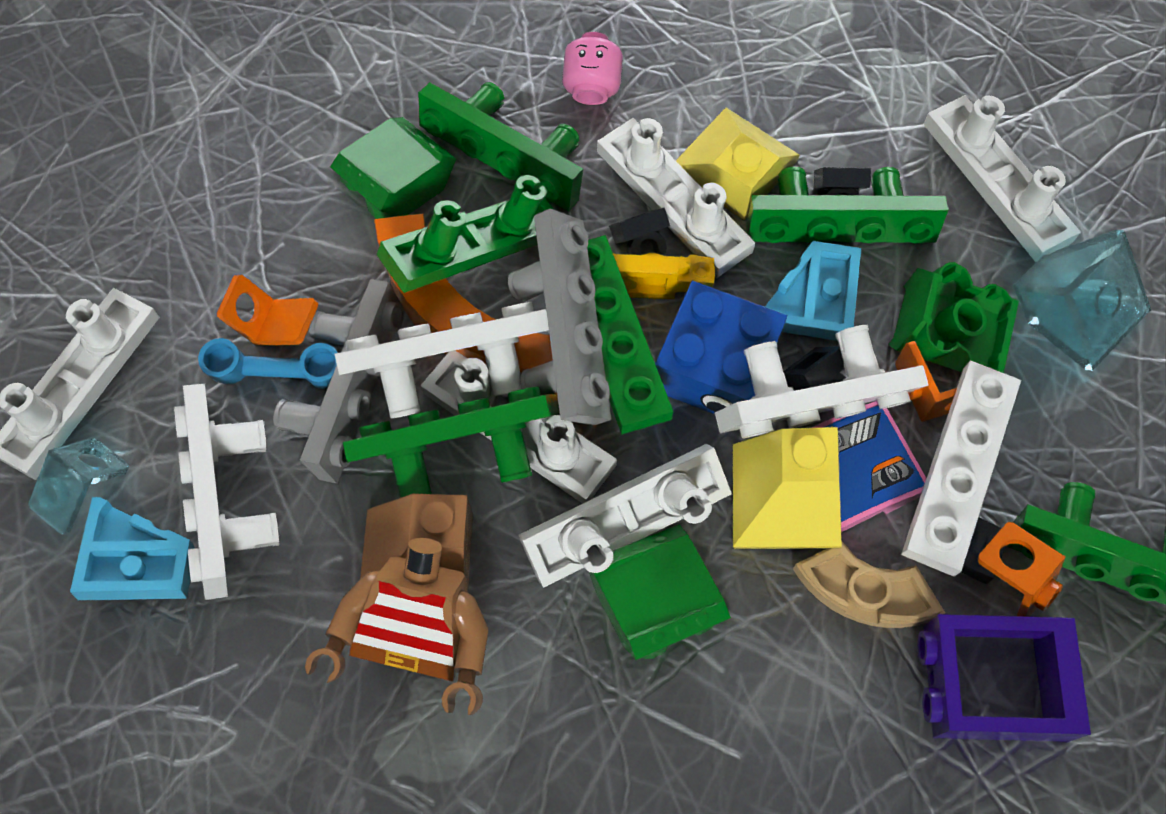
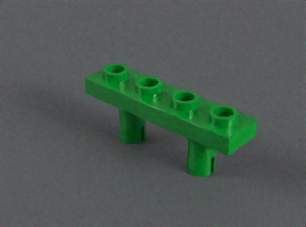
M430 82L418 92L419 126L424 128L429 134L445 140L462 150L467 156L476 158L499 171L507 179L517 181L523 175L536 177L541 182L539 187L544 186L546 189V200L553 202L568 212L579 201L583 168L566 159L579 146V135L573 127L567 124H559L541 144L535 142L491 117L504 105L503 91L491 82H485L465 102Z
M792 166L783 169L779 174L778 185L780 195L751 196L746 233L754 242L769 243L812 241L824 243H936L949 209L946 196H904L899 170L894 167H882L873 173L871 186L874 196L809 195L805 170L801 167Z
M523 175L517 179L514 185L515 188L508 201L465 214V212L459 213L461 207L454 201L444 200L438 202L433 209V215L428 227L381 241L376 255L402 292L406 293L538 245L534 216L548 209H553V207L545 198L547 193L545 187H539L541 182L534 176Z
M603 235L589 239L587 250L591 278L595 285L594 299L598 328L603 340L601 349L605 377L610 389L609 402L621 435L672 420V406L607 237Z
M539 386L509 392L508 398L510 403L490 407L489 398L458 404L459 415L441 419L439 409L408 416L409 427L392 430L390 421L363 426L359 428L361 438L343 442L346 460L348 463L385 454L386 459H392L400 498L410 494H432L422 452L427 450L426 445L484 432L485 437L491 436L501 483L532 476V470L522 428L527 427L526 422L559 415L557 393L541 396Z
M1069 482L1061 489L1057 514L1027 504L1013 521V523L1064 555L1066 558L1062 567L1074 571L1081 578L1090 581H1101L1126 590L1140 600L1156 601L1166 605V527L1164 530L1162 552L1090 527L1096 492L1091 486L1080 482ZM1008 544L1006 546L1020 551L1027 558L1034 560L1032 553L1025 546L1020 544Z

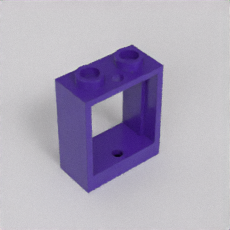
M938 614L923 626L924 631H920L918 636L917 649L920 663L927 665L929 687H926L923 691L922 708L926 722L932 723L933 738L1070 742L1091 735L1075 618ZM955 636L1033 638L1043 718L963 716Z

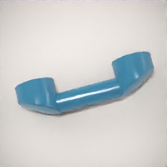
M216 338L210 340L201 348L198 362L205 374L222 384L237 383L245 376L307 379L314 387L324 389L329 386L337 366L334 354L338 352L329 344L316 343L307 347L300 359L245 356L230 340Z

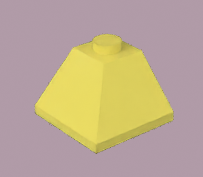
M725 108L680 155L676 162L702 188L704 184L711 182L723 187L727 196L724 207L745 220L748 217L751 196L768 195L777 185L780 172L787 167H792L798 161L800 155L730 109Z
M838 427L779 429L733 444L734 549L842 548Z

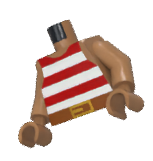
M415 538L408 543L406 558L390 557L380 571L367 572L343 596L325 633L330 638L326 647L317 649L309 655L306 660L305 669L306 673L311 675L317 667L319 658L324 654L328 655L334 661V670L330 674L327 683L335 681L344 672L346 664L342 651L344 646L347 645L351 646L349 656L452 682L456 674L459 673L457 683L449 685L444 691L442 706L445 712L453 713L456 705V694L459 690L464 689L470 696L468 715H473L481 708L483 703L482 692L474 683L475 677L482 675L489 630L475 597L467 593L466 576L461 571L440 567L442 545L433 539Z

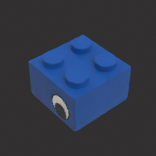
M692 280L655 362L667 396L712 414L736 402L751 400L756 395L744 350L754 345L776 341L778 345L788 315Z

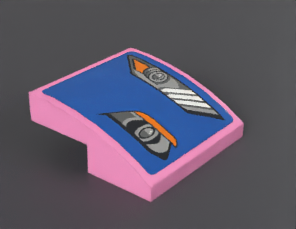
M877 401L866 404L865 412L838 419L834 417L812 427H838L841 532L881 512L888 514L919 498L926 481L925 474L888 409H879Z

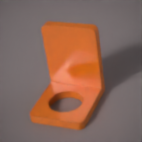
M234 275L217 311V317L255 345H300L305 339L319 303L313 298L273 299L244 275ZM243 293L248 294L254 302V314L247 322L241 320L236 311L237 299Z
M912 341L905 344L895 361V366L897 370L923 365L929 385L910 392V400H912L921 422L947 415L957 388L939 392L916 342Z
M1007 522L978 556V563L1024 594L1017 616L1030 617L1037 608L1045 612L1063 588V585L1056 580L1066 557L1013 522ZM1008 544H1020L1030 550L1034 562L1027 569L1015 570L1002 562L999 552Z

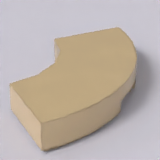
M843 542L842 548H827L795 564L793 567L800 581L820 602L840 615L859 623L883 628H904L928 623L938 614H945L944 609L916 565L900 570L876 568L855 557Z

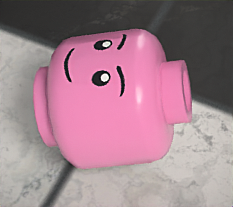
M587 32L582 35V38L575 39L567 45L564 55L562 83L567 92L572 94L575 101L587 105H599L607 102L609 97L618 92L621 84L623 60L620 48L612 41H609L605 34L599 32Z

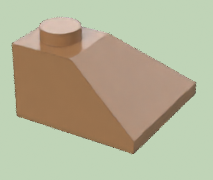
M410 494L367 509L360 579L369 571H380L390 557L406 558L410 540L429 538L442 545L440 567L461 571L466 576L468 593L473 513L468 496Z

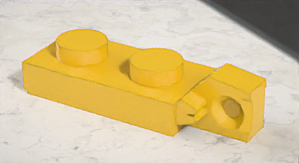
M613 253L630 298L674 299L676 292H687L692 280L712 288L714 286V258L692 254L688 257L663 256L658 253H646L643 255Z

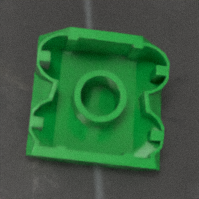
M399 117L389 118L340 151L330 168L339 175L341 182L349 190L358 191L364 197L368 211L375 219L407 216L442 192L449 180L456 158L405 118Z
M955 262L946 263L933 272L917 268L903 286L906 290L894 337L888 345L894 350L901 352L906 343L915 341L923 359L962 372L971 360L1004 373L1019 300L1011 298L1004 288L996 284H988L982 288L974 286L967 269Z
M680 525L613 550V561L606 570L598 573L589 572L595 592L623 647L635 660L640 658L653 659L665 653L669 645L694 634L701 635L714 628L716 624L731 618L724 598L689 535Z

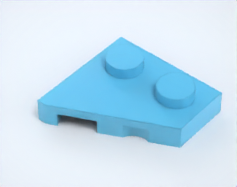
M812 241L800 257L797 266L788 272L779 284L776 293L766 306H763L788 315L782 332L836 340V333L854 327L861 248Z
M92 497L70 592L77 600L187 599L191 580L188 549H194L195 547L189 539L173 531L160 530L151 521L135 513L133 516H130L112 507L107 500L101 497Z

